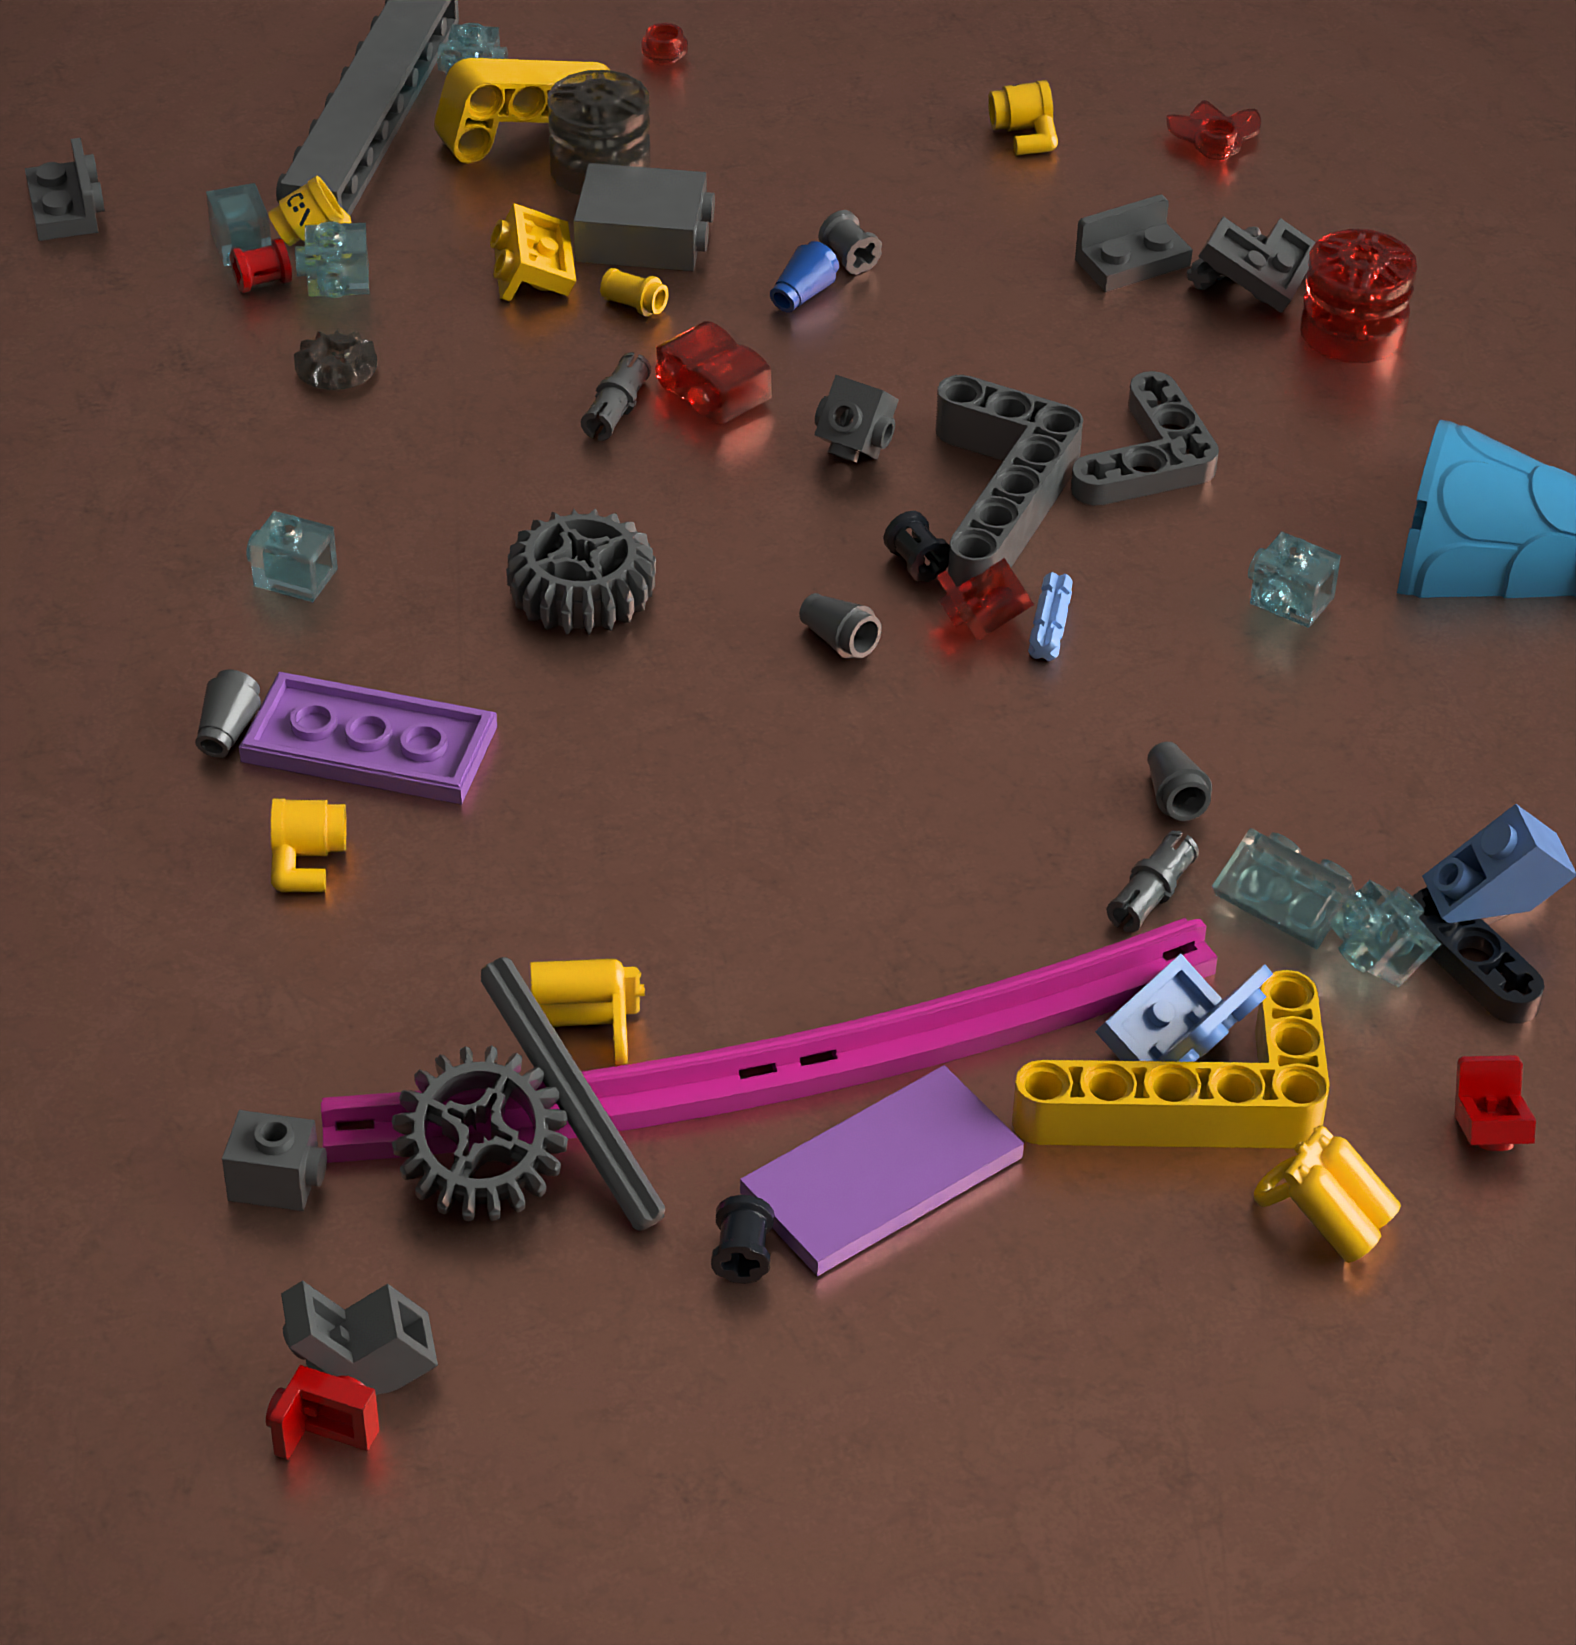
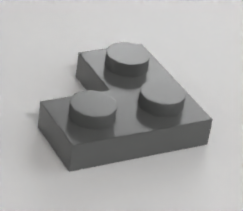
M1223 216L1198 257L1210 264L1218 273L1226 275L1251 292L1259 301L1267 303L1282 313L1293 299L1321 245L1281 218L1271 229L1264 243H1262Z

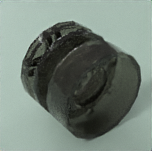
M586 70L570 74L554 84L548 93L549 133L551 134L549 137L550 172L560 187L571 193L581 195L589 163L650 168V135L648 134L650 130L649 91L641 81L621 72Z

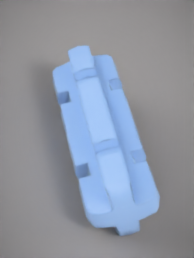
M1050 572L1043 578L1042 593L1039 595L1033 621L1034 627L1031 630L1029 639L1030 646L1028 652L1034 659L1043 657L1047 661H1051L1059 654L1060 639L1063 636L1068 613L1067 607L1070 604L1073 581L1067 574L1059 576L1054 572Z

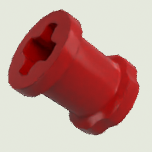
M281 238L272 239L271 245L242 251L239 247L231 249L230 262L237 287L242 294L250 292L251 287L276 280H280L283 284L292 281L290 258Z

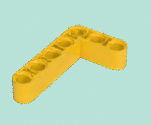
M1281 970L1273 972V975L1262 984L1261 991L1267 997L1259 1004L1255 1026L1258 1063L1103 1060L1031 1061L1023 1065L1016 1075L1012 1114L1013 1129L1021 1139L1038 1145L1294 1149L1298 1143H1302V1141L1307 1142L1314 1132L1313 1128L1319 1125L1323 1126L1330 1086L1318 992L1315 983L1308 976L1298 971Z

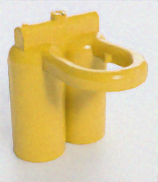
M612 958L530 962L531 992L552 1026L613 1024L615 1066L627 1065L626 1014H637L640 1011V996H645L644 984H640L641 972L637 967H623L619 960Z
M1319 1125L1313 1128L1314 1132L1306 1143L1302 1141V1143L1300 1142L1295 1146L1294 1150L1298 1155L1282 1161L1259 1181L1254 1190V1200L1259 1206L1267 1207L1291 1197L1343 1260L1350 1263L1360 1259L1374 1248L1381 1237L1379 1229L1394 1218L1401 1204L1346 1139L1333 1136L1326 1127ZM1283 1178L1287 1181L1275 1187Z

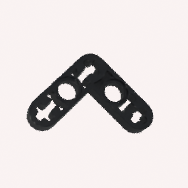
M1427 887L1414 894L1409 904L1406 920L1407 932L1411 938L1494 1017L1508 1023H1524L1532 1020L1540 1009L1545 988L1544 980L1534 967L1489 926L1508 915L1448 923L1441 918ZM1465 948H1476L1485 952L1490 958L1482 962H1474L1464 958L1459 951Z

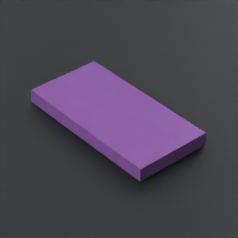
M278 672L239 746L240 760L244 763L462 805L497 729V713Z
M943 1065L740 1179V1194L752 1195L770 1204L774 1210L773 1229L819 1276L1023 1158L1024 1143Z

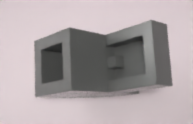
M303 1280L281 1293L285 1324L283 1326L284 1339L295 1356L302 1360L306 1359V1365L309 1368L334 1376L345 1375L353 1377L365 1386L375 1389L377 1395L395 1391L438 1366L428 1312L389 1284L384 1285L346 1309L334 1303Z

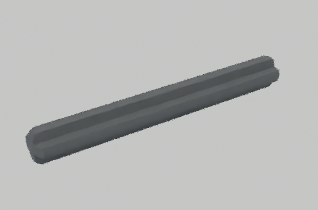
M500 957L494 962L487 964L481 970L483 986L534 1068L539 1067L544 1072L543 1082L545 1086L557 1088L559 1092V1099L556 1102L560 1110L566 1111L568 1123L633 1228L642 1231L657 1224L665 1217V1205L512 960L507 957Z

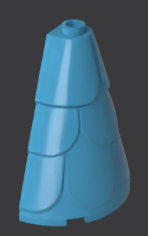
M1440 419L1430 445L1416 499L1417 505L1413 516L1412 528L1409 529L1397 593L1414 595L1419 598L1502 596L1503 598L1576 597V476L1535 460L1468 426Z

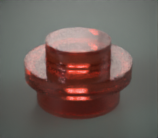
M657 23L646 30V36L641 41V51L645 57L653 62L669 65L687 54L688 41L679 26L672 23Z

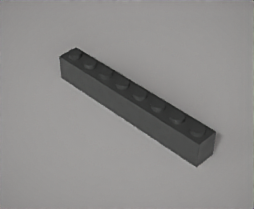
M385 0V6L380 15L374 16L371 22L370 32L366 39L358 43L355 57L350 66L343 68L340 83L334 93L330 92L328 94L320 117L312 121L309 135L303 146L296 148L293 163L286 174L282 173L280 175L276 188L278 203L279 200L307 184L315 176H319L328 186L339 206L351 216L459 23L458 0Z

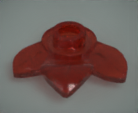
M1203 100L1194 108L1190 116L1167 115L1166 124L1168 130L1174 136L1193 143L1195 148L1207 158L1224 160L1237 154L1241 150L1242 142L1258 135L1261 127V117L1257 109L1242 110L1228 117L1210 102Z

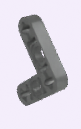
M1142 372L1131 380L1128 406L1150 442L1080 457L1074 462L1072 468L1071 492L1078 501L1095 506L1203 484L1215 477L1219 448L1172 377L1162 372ZM1162 425H1179L1185 429L1171 430L1162 427ZM1146 466L1157 471L1146 473L1134 470L1133 468Z

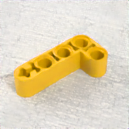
M467 58L456 62L446 75L434 119V128L452 154L460 162L470 164L480 161L490 152L499 122L610 124L620 120L628 112L631 105V97L628 90L609 68L598 62Z

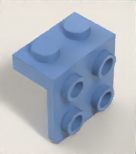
M1180 954L1095 1032L1121 1061L1195 1062L1222 1040L1237 1021H1241L1267 997L1259 987L1273 973L1264 964L1222 999L1185 957Z

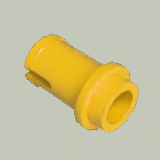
M610 268L603 276L600 293L605 300L637 308L638 313L646 317L652 314H660L667 304L668 288L655 276H649L644 279L621 272L616 268Z

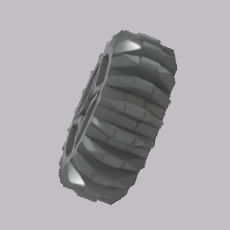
M573 508L570 515L560 516L552 512L548 522L533 520L531 530L518 532V539L515 544L510 545V553L508 554V568L506 569L507 585L510 586V594H512V598L515 600L516 608L526 612L528 621L541 619L545 630L557 625L563 626L566 634H569L574 628H583L590 635L594 627L602 626L612 631L616 620L630 623L634 612L645 611L646 601L652 597L653 589L655 588L656 558L653 556V548L648 543L647 534L637 532L634 522L620 523L617 513L601 517L596 508L589 514H578Z
M492 1045L487 1047L485 1051V1062H473V1052L470 1047L464 1046V1048L460 1049V1065L453 1067L445 1055L440 1054L435 1058V1066L439 1075L437 1078L427 1071L418 1070L414 1074V1081L422 1093L403 1090L399 1096L400 1104L409 1112L395 1114L392 1118L393 1129L401 1134H405L392 1142L393 1153L395 1156L410 1157L400 1166L402 1178L404 1180H411L423 1176L415 1188L416 1196L420 1200L429 1198L439 1190L441 1193L438 1197L437 1210L442 1214H447L451 1210L455 1200L463 1202L462 1216L466 1221L473 1220L475 1204H487V1214L490 1220L494 1221L500 1218L501 1200L507 1199L511 1208L516 1212L524 1210L525 1199L521 1191L523 1188L532 1195L543 1196L546 1192V1184L538 1173L547 1176H557L561 1170V1163L551 1154L565 1152L568 1144L566 1136L555 1132L567 1125L566 1111L550 1109L559 1099L557 1088L546 1087L537 1090L544 1077V1072L539 1067L530 1069L521 1076L519 1073L522 1067V1056L518 1053H513L508 1058L505 1066L497 1064V1048ZM471 1089H487L481 1099L473 1104L462 1105L451 1100L446 1105L442 1104L460 1092ZM509 1097L522 1106L531 1120L535 1134L532 1145L518 1139L519 1132L510 1128L503 1121L505 1105ZM491 1114L492 1140L488 1141L484 1136V1143H474L469 1152L468 1127L472 1125L476 1130V1124H486ZM429 1122L442 1127V1135L447 1136L457 1145L454 1153V1163L450 1170L437 1161L428 1147L425 1136ZM498 1161L509 1166L513 1161L518 1162L514 1168L499 1176L485 1179L473 1178L479 1167L487 1162Z

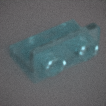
M1250 828L1213 883L1212 888L1215 895L1317 950L1343 909L1353 913L1359 904L1352 876L1344 868L1330 860L1322 859L1320 864L1301 855V849L1281 834L1272 832L1267 837Z

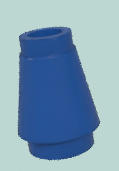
M811 241L807 245L798 246L775 286L770 290V299L773 304L781 311L791 313L796 307H799L833 284L836 280V272L839 270V261L834 252L823 243Z

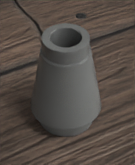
M814 593L804 600L800 608L799 617L801 622L807 625L844 658L866 657L876 648L882 633L881 622L875 617L874 611L868 606Z
M228 669L220 671L216 678L211 679L207 683L198 735L195 740V744L201 752L216 758L227 756L230 748L261 706V699L259 697L260 686L251 676L241 671Z
M1162 742L1155 745L1150 750L1147 761L1159 809L1164 814L1180 821H1188L1199 817L1208 809L1211 803L1212 782L1210 778L1175 743Z

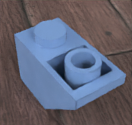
M1515 804L1422 875L1441 918L1448 923L1529 912L1574 879L1576 871L1557 833Z

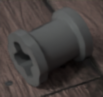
M840 210L831 214L820 227L818 234L819 242L829 247L833 252H836L842 258V265L851 274L858 275L869 271L877 264L882 255L881 240L873 233L864 232L860 228L858 218L851 211Z

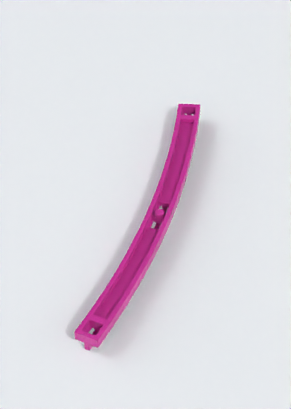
M1186 918L1049 966L919 1004L780 1037L693 1054L581 1072L618 1131L719 1115L807 1097L935 1066L1013 1044L1118 1010L1174 960L1166 961L1163 958V952L1177 947L1183 950L1185 959L1203 978L1215 974L1218 957L1205 942L1207 926L1202 920L1194 919L1187 921ZM830 1051L834 1057L833 1060L801 1066L800 1058ZM767 1065H772L773 1072L744 1079H741L739 1071ZM543 1081L537 1090L546 1088ZM487 1089L463 1091L450 1097L442 1104L446 1105L449 1100L462 1105L473 1104L481 1099ZM401 1092L322 1098L323 1148H326L327 1163L401 1158L394 1155L392 1147L394 1140L405 1135L393 1129L392 1118L395 1114L409 1112L400 1104L399 1096ZM509 1097L505 1105L503 1121L510 1128L519 1132L518 1139L532 1144L535 1134L531 1120L522 1106ZM555 1103V1105L550 1108L560 1110L557 1103ZM491 1114L486 1124H476V1130L472 1125L468 1127L469 1151L474 1143H484V1136L488 1141L492 1140ZM374 1120V1129L337 1131V1123ZM568 1121L566 1126L555 1131L566 1136L568 1139L578 1138ZM429 1122L425 1138L432 1154L455 1152L457 1149L456 1143L447 1136L442 1135V1127Z

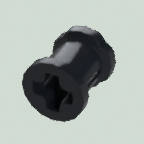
M906 511L894 518L885 529L883 536L884 545L892 554L903 557L907 562V571L916 581H932L947 570L949 544L945 539L936 538L929 531V522L922 513ZM907 528L912 529L911 535L906 531ZM925 557H926L927 560L930 562L929 565H926V564L924 563V562H925Z
M735 1195L719 1203L716 1208V1225L721 1230L719 1246L712 1251L711 1268L716 1275L726 1278L733 1283L747 1284L759 1281L763 1275L769 1272L770 1254L765 1248L766 1234L773 1228L774 1210L766 1201L752 1195Z

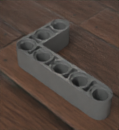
M953 375L939 383L935 427L937 436L943 442L1003 461L951 537L947 586L949 592L954 597L963 601L978 602L990 598L995 593L1071 479L1074 462L1080 458L1083 417L1077 409L972 376Z

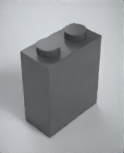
M589 163L574 218L575 262L694 271L698 251H707L709 223L713 222L715 210V193L707 192L706 172Z

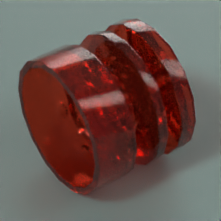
M1346 229L1331 232L1317 240L1309 252V270L1306 274L1307 291L1303 296L1300 317V331L1303 339L1310 348L1323 356L1345 363H1371L1387 359L1398 352L1406 340L1410 317L1409 302L1413 297V283L1416 280L1417 262L1414 253L1405 243L1395 237L1369 229Z

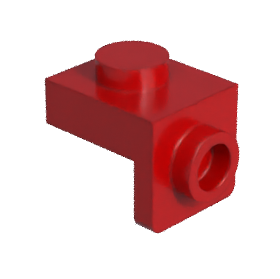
M1463 1056L1458 1059L1454 1116L1470 1145H1477L1489 1151H1506L1512 1149L1514 1144H1535L1536 1119L1521 1096L1523 1063L1518 1056Z
M299 1365L286 1389L278 1388L267 1408L265 1422L266 1426L271 1428L274 1455L288 1460L305 1431L368 1451L379 1432L375 1389L365 1386L362 1382L350 1376H334Z

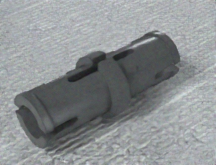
M634 352L625 353L612 375L605 377L597 386L596 399L581 419V428L590 438L593 439L600 426L604 427L598 435V440L604 441L610 438L623 414L628 415L635 407L637 392L651 374V365L644 356L639 354L632 367H628L634 359Z
M1171 831L1167 833L1163 842L1149 859H1142L1137 862L1131 870L1132 874L1129 876V883L1106 908L1107 916L1114 926L1118 928L1130 913L1132 917L1125 924L1123 931L1130 933L1138 931L1143 921L1158 903L1163 904L1171 898L1176 891L1174 890L1177 887L1176 881L1199 856V848L1192 837L1187 835L1175 850L1173 847L1182 837L1183 832Z

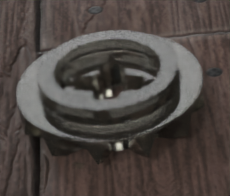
M337 329L334 334L326 335L322 332H317L315 340L307 339L301 341L300 351L294 354V364L298 377L308 385L325 390H342L360 385L372 377L378 366V358L373 341L362 340L359 332L344 335Z

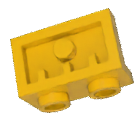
M513 203L505 220L499 219L496 222L490 238V247L495 251L496 260L493 276L498 279L500 299L510 302L522 281L541 291H553L568 296L576 283L568 221Z

